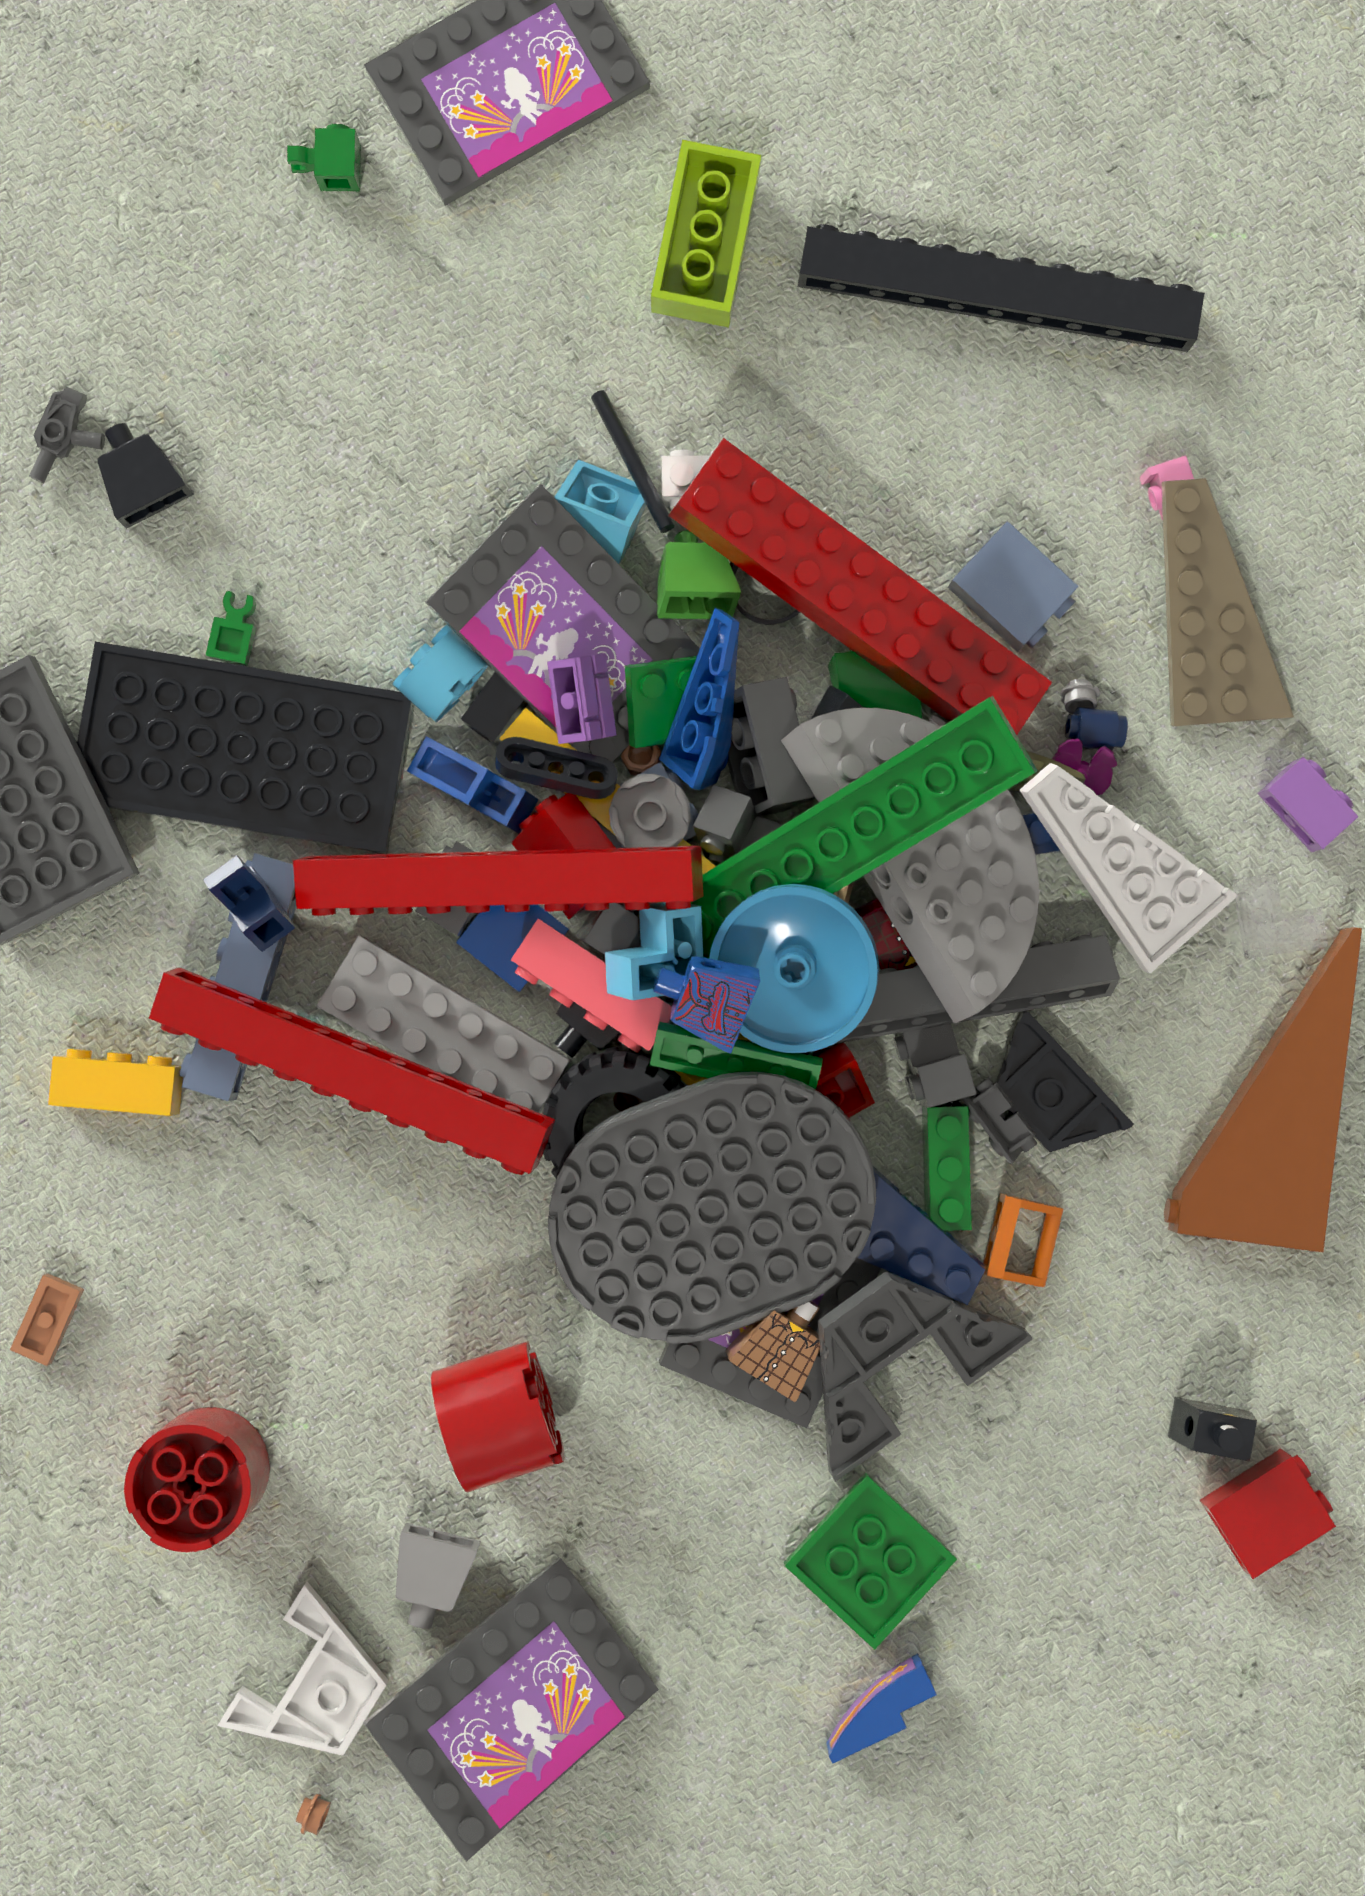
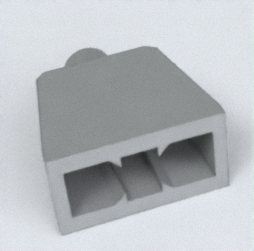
M410 1523L405 1524L399 1541L396 1598L412 1603L408 1619L410 1625L417 1628L430 1629L432 1628L436 1609L452 1612L481 1541Z

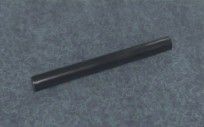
M604 390L597 391L591 396V400L661 533L672 530L675 524L672 518L668 516L669 513Z

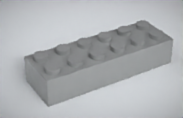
M362 936L357 937L317 1004L319 1008L407 1060L538 1113H541L553 1088L572 1061L567 1056Z

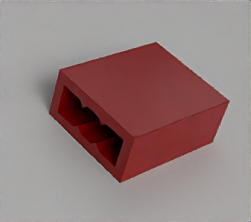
M570 793L559 799L553 794L536 806L535 810L537 812L519 824L522 832L511 842L517 851L616 848L579 798ZM569 904V910L563 911V913L570 920L584 910V904Z
M1281 1448L1199 1500L1241 1568L1252 1579L1336 1527L1329 1516L1333 1508L1320 1490L1313 1491L1307 1481L1311 1477V1473L1303 1460L1298 1455L1292 1457Z

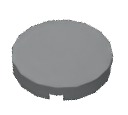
M657 774L637 775L624 782L615 793L609 808L611 829L618 842L626 848L676 847L686 836L691 821L690 803L682 788L672 780Z

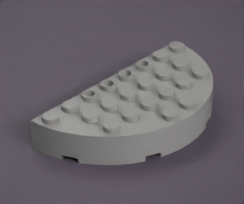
M851 708L833 711L812 718L797 726L781 741L818 802H821L941 727L919 717L895 710ZM1006 790L864 875L954 1024L979 1013L992 1003L1008 986L1018 972L1028 952L1035 930L1039 903V878L1036 856L1023 816L1012 795Z

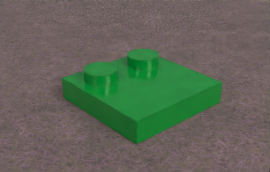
M697 656L625 665L630 746L640 748L665 744Z

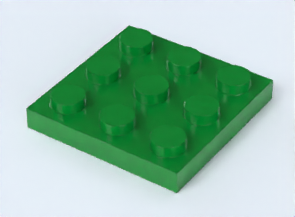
M865 1473L784 1561V1566L875 1650L955 1563L957 1557L869 1474Z

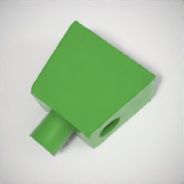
M689 530L677 533L674 537V542H669L665 545L658 569V618L711 619L715 608L721 609L733 617L741 590L728 559L708 544L699 543L698 537Z

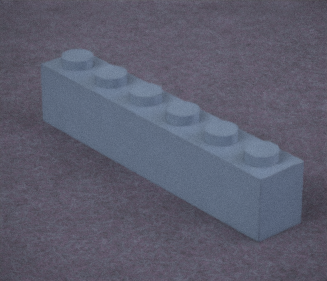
M254 853L252 861L247 860L245 864L248 867L252 866L261 876L292 921L296 910L293 865ZM229 911L228 921L232 922L228 938L223 937L219 944L216 960L221 962L216 977L211 976L210 980L267 1002L288 934L261 952L241 932ZM196 1038L192 1054H186L181 1066L180 1076L185 1077L182 1087L226 1101L237 1100L247 1064L236 1060V1054L225 1049L216 1051L199 1045L198 1038Z

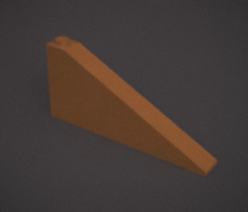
M1362 928L1341 929L1173 1189L1172 1199L1168 1198L1165 1203L1164 1221L1169 1223L1168 1230L1185 1235L1324 1252Z

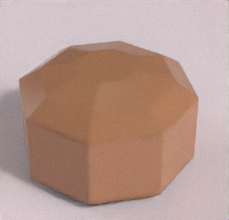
M629 745L622 752L621 758L630 775L637 776L661 762L659 760L661 750L657 745L634 748Z

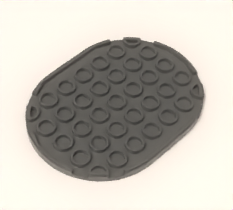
M751 1071L718 1075L615 1114L594 1127L578 1142L564 1161L552 1190L548 1216V1234L552 1256L564 1283L573 1296L586 1310H591L595 1315L609 1323L611 1328L638 1339L644 1337L666 1341L669 1344L707 1340L761 1321L773 1310L782 1313L810 1302L825 1293L841 1279V1276L861 1254L871 1232L876 1205V1183L868 1149L853 1122L840 1107L818 1090L795 1079L772 1073Z

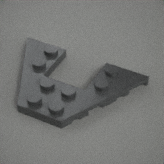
M884 1272L818 1320L828 1471L835 1482L901 1435L897 1426L864 1383L866 1380L928 1335H931L961 1379L969 1386L1033 1339L1025 1328L961 1303L889 1272Z

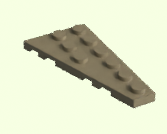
M1206 478L1161 482L1171 726L1294 718Z

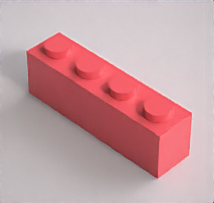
M537 919L511 958V961L519 965L515 970L516 974L533 985H536L539 979L553 988L549 993L551 997L570 1008L573 1002L587 1010L583 1017L584 1019L603 1031L607 1025H610L622 1033L618 1041L636 1053H639L642 1047L650 1051L655 1042L659 1022L668 1023L671 1019L672 1006L658 997L629 1000L608 994L605 962L540 919Z

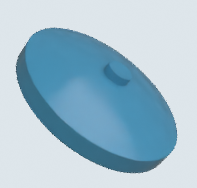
M800 884L770 887L742 901L720 926L714 938L709 958L759 969L760 983L740 1033L762 1047L785 1053L817 1051L833 1045L846 1037L866 1015L873 1001L879 979V960L872 934L860 915L836 895L817 887Z

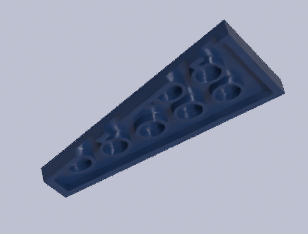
M873 1166L876 1183L875 1212L871 1232L858 1258L968 1305L985 1272L984 1264L951 1234L943 1231L917 1204L914 1205L901 1194L900 1190Z

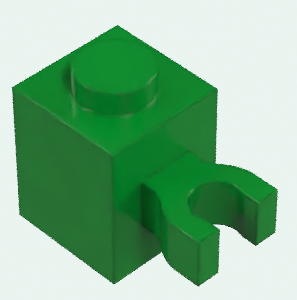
M330 124L326 128H315V148L287 145V162L291 164L292 173L314 171V177L320 191L360 192L361 144L355 129H350L343 124Z

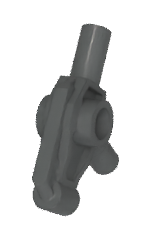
M66 387L63 391L53 392L33 435L37 447L41 451L29 477L44 484L56 457L60 459L68 457L74 445L103 450L105 445V435L103 433L77 429L79 413L86 404L87 395L69 387Z

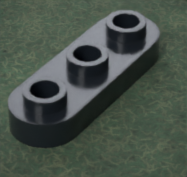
M522 737L506 738L496 748V769L502 776L508 779L590 799L606 798L616 788L617 768L607 758ZM513 761H517V762H520L521 764L519 765V764H515V763H512V762H513ZM551 771H558L561 774L553 773Z

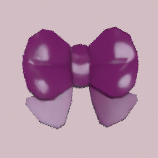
M1068 739L1058 745V751L1052 760L1084 774L1085 781L1083 784L1093 790L1098 796L1102 795L1109 788L1112 782L1113 768L1117 766V760L1113 751L1106 746L1101 747L1090 763L1081 761L1082 741L1080 739Z

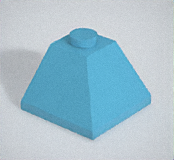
M577 460L554 498L620 564L631 544L646 503L634 481Z

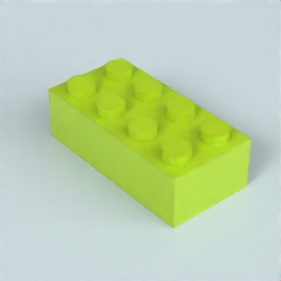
M682 140L651 292V313L729 328L760 175L762 155Z

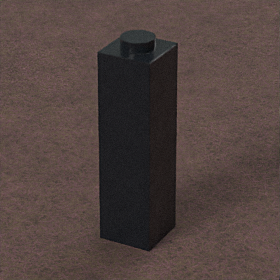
M494 672L461 720L466 726L497 747L501 742L499 738L528 704Z

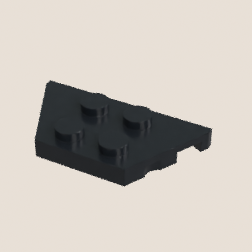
M1023 1011L1017 1021L996 1082H998L999 1086L1014 1104L1008 1111L1012 1115L1018 1111L1036 1133L1034 1138L1047 1152H1053L1072 1144L1086 1142L1099 1138L1102 1135L1131 1128L1134 1123L1028 1011Z

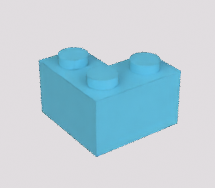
M665 902L650 904L649 909L639 910L641 947L605 952L607 993L629 1000L663 996L653 992V987L661 967L684 975L692 956L703 957L701 906L691 904V907L686 909H666Z

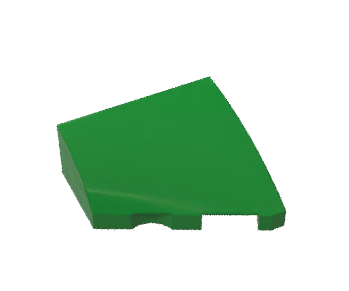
M855 652L834 653L828 664L833 687L848 694L864 708L895 710L922 719L921 701Z

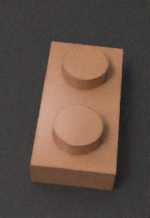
M49 1273L44 1274L10 1350L45 1366L52 1364L84 1289Z

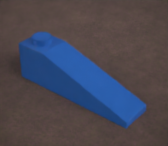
M717 608L714 609L659 758L686 784L696 790H701L717 783L721 771L727 765L728 752L731 747L739 622L723 610Z

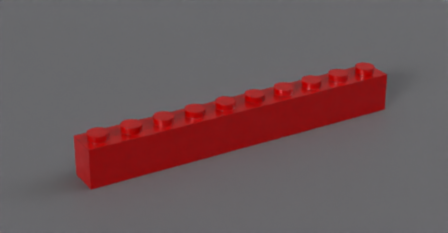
M701 846L307 856L293 860L296 909H311L313 916L336 914V908H349L350 915L373 914L374 908L388 907V914L412 913V907H426L428 914L451 912V906H465L466 913H482L490 911V905H504L505 912H524L530 910L529 905L544 904V911L550 912L569 910V904H584V910L586 911L610 909L609 903H625L626 910H643L650 908V902H665L666 909H686L691 907V902L703 897Z
M180 967L163 973L149 1015V1019L161 1023L160 1028L168 1033L175 1035L188 1034L198 1038V1044L205 1048L216 1051L222 1049L236 1054V1060L251 1066L261 1064L274 1069L273 1074L278 1078L287 1081H296L298 1079L311 1085L310 1089L315 1093L328 1097H333L335 1094L349 1100V1106L359 1111H377L386 1115V1120L393 1125L408 1128L411 1125L425 1131L424 1135L430 1140L439 1143H448L450 1141L463 1147L462 1151L467 1155L478 1159H485L487 1156L501 1162L503 1169L514 1174L523 1175L525 1172L531 1174L541 1161L555 1123V1119Z

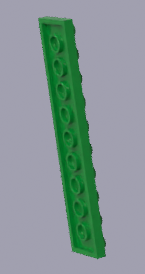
M993 696L987 698L703 874V897L691 902V904L701 906L703 958H710L714 938L727 916L735 907L751 895L770 887L787 884L813 886L834 894L1038 772Z

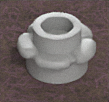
M1075 679L1070 681L1061 690V701L1065 704V710L1074 714L1077 707L1095 709L1097 707V698L1100 696V690L1096 686L1093 687L1089 680Z

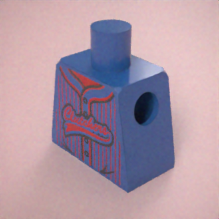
M692 956L684 975L661 967L653 987V992L674 999L671 1007L672 1022L731 1054L759 986L760 974L759 969L752 966Z

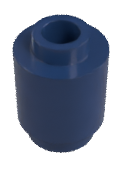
M1077 707L1074 715H1068L1065 724V737L1067 739H1080L1082 741V748L1099 750L1101 747L1106 746L1112 751L1114 747L1122 748L1128 731L1127 717L1120 716L1117 711Z

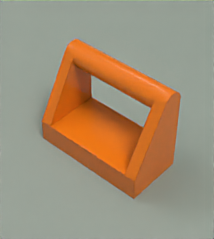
M1000 1193L983 1261L985 1266L984 1274L1003 1280L1045 1288L1064 1209ZM1020 1208L1046 1213L1031 1275L1005 1269Z

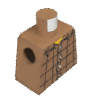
M813 1301L788 1310L787 1313H778L773 1310L765 1319L748 1325L728 1346L726 1354L729 1361L793 1402H796L820 1350L819 1334L808 1326L820 1307Z

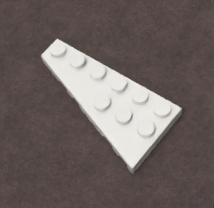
M1050 763L1020 789L1030 807L1141 970L1149 974L1239 896L1214 880V877L1189 862L1182 854L1143 826L1125 816V813L1104 801L1093 790L1057 765Z

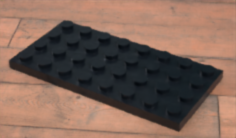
M95 641L77 744L108 808L387 854L413 703L401 692Z

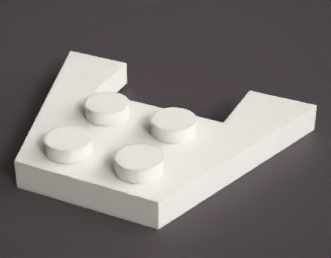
M306 1581L283 1620L315 1639L317 1643L277 1707L242 1686L217 1726L343 1756L389 1680L308 1581Z

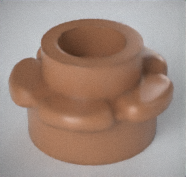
M316 1794L313 1799L306 1797L299 1809L296 1822L302 1824L301 1834L303 1835L307 1831L318 1835L326 1820L331 1802L321 1799V1794Z

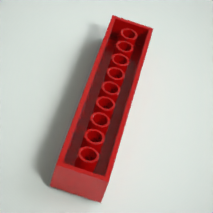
M725 438L721 440L668 515L949 722L993 696L1014 732L1018 735L1052 684V681Z

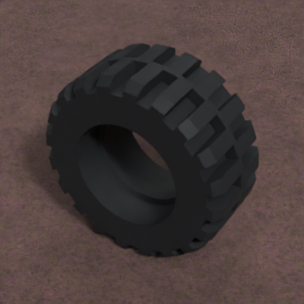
M618 1047L606 1048L603 1053L596 1054L593 1052L583 1057L578 1064H573L553 1088L542 1114L555 1119L543 1153L545 1161L551 1160L554 1165L551 1171L554 1177L557 1179L564 1161L578 1142L585 1136L583 1132L584 1114L588 1106L596 1098L606 1093L622 1092L647 1102L687 1087L681 1081V1076L674 1070L651 1066V1057L641 1054L642 1049L639 1053H636L630 1048L628 1051H619Z

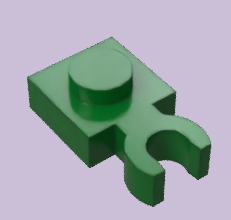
M226 591L223 597V607L227 612L226 619L214 617L205 656L210 659L248 666L256 627L246 623V619L255 612L256 600L253 596L247 595L245 606L241 609H235L233 606L235 594L232 591Z

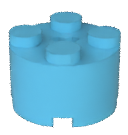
M445 625L432 639L431 643L434 645L432 648L427 643L420 647L410 659L414 668L407 667L392 684L428 718L435 722L441 720L459 702L458 699L466 690L469 691L488 668L487 663L448 625Z

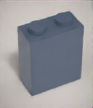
M1007 521L952 579L947 588L1018 652L1025 644L1033 648L1048 632L1043 624L1052 615L1060 619L1076 602L1070 595L1079 586Z

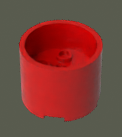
M529 1341L435 1370L431 1374L434 1406L443 1441L456 1477L467 1493L562 1463L565 1460L561 1433L559 1430L555 1431L554 1428L556 1426V1419L549 1388L536 1353L529 1354L531 1349Z
M203 1407L187 1411L157 1431L135 1452L128 1465L124 1481V1496L129 1514L132 1513L141 1529L151 1537L150 1541L158 1546L177 1552H197L211 1548L231 1535L263 1497L270 1473L266 1445L256 1428L235 1412L217 1407ZM191 1475H195L196 1483L202 1484L197 1490L193 1489V1482L186 1480Z

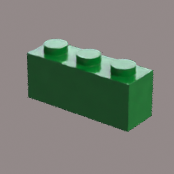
M938 1105L930 1108L922 1106L925 1212L943 1231L972 1230L968 1106Z

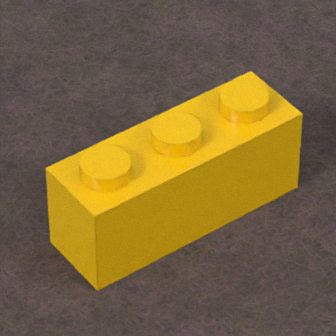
M67 1049L66 1056H53L48 1105L165 1116L180 1114L183 1077L180 1076L181 1066L172 1065L171 1057L148 1056L147 1063L132 1062V1054L107 1052V1059L91 1058V1050Z

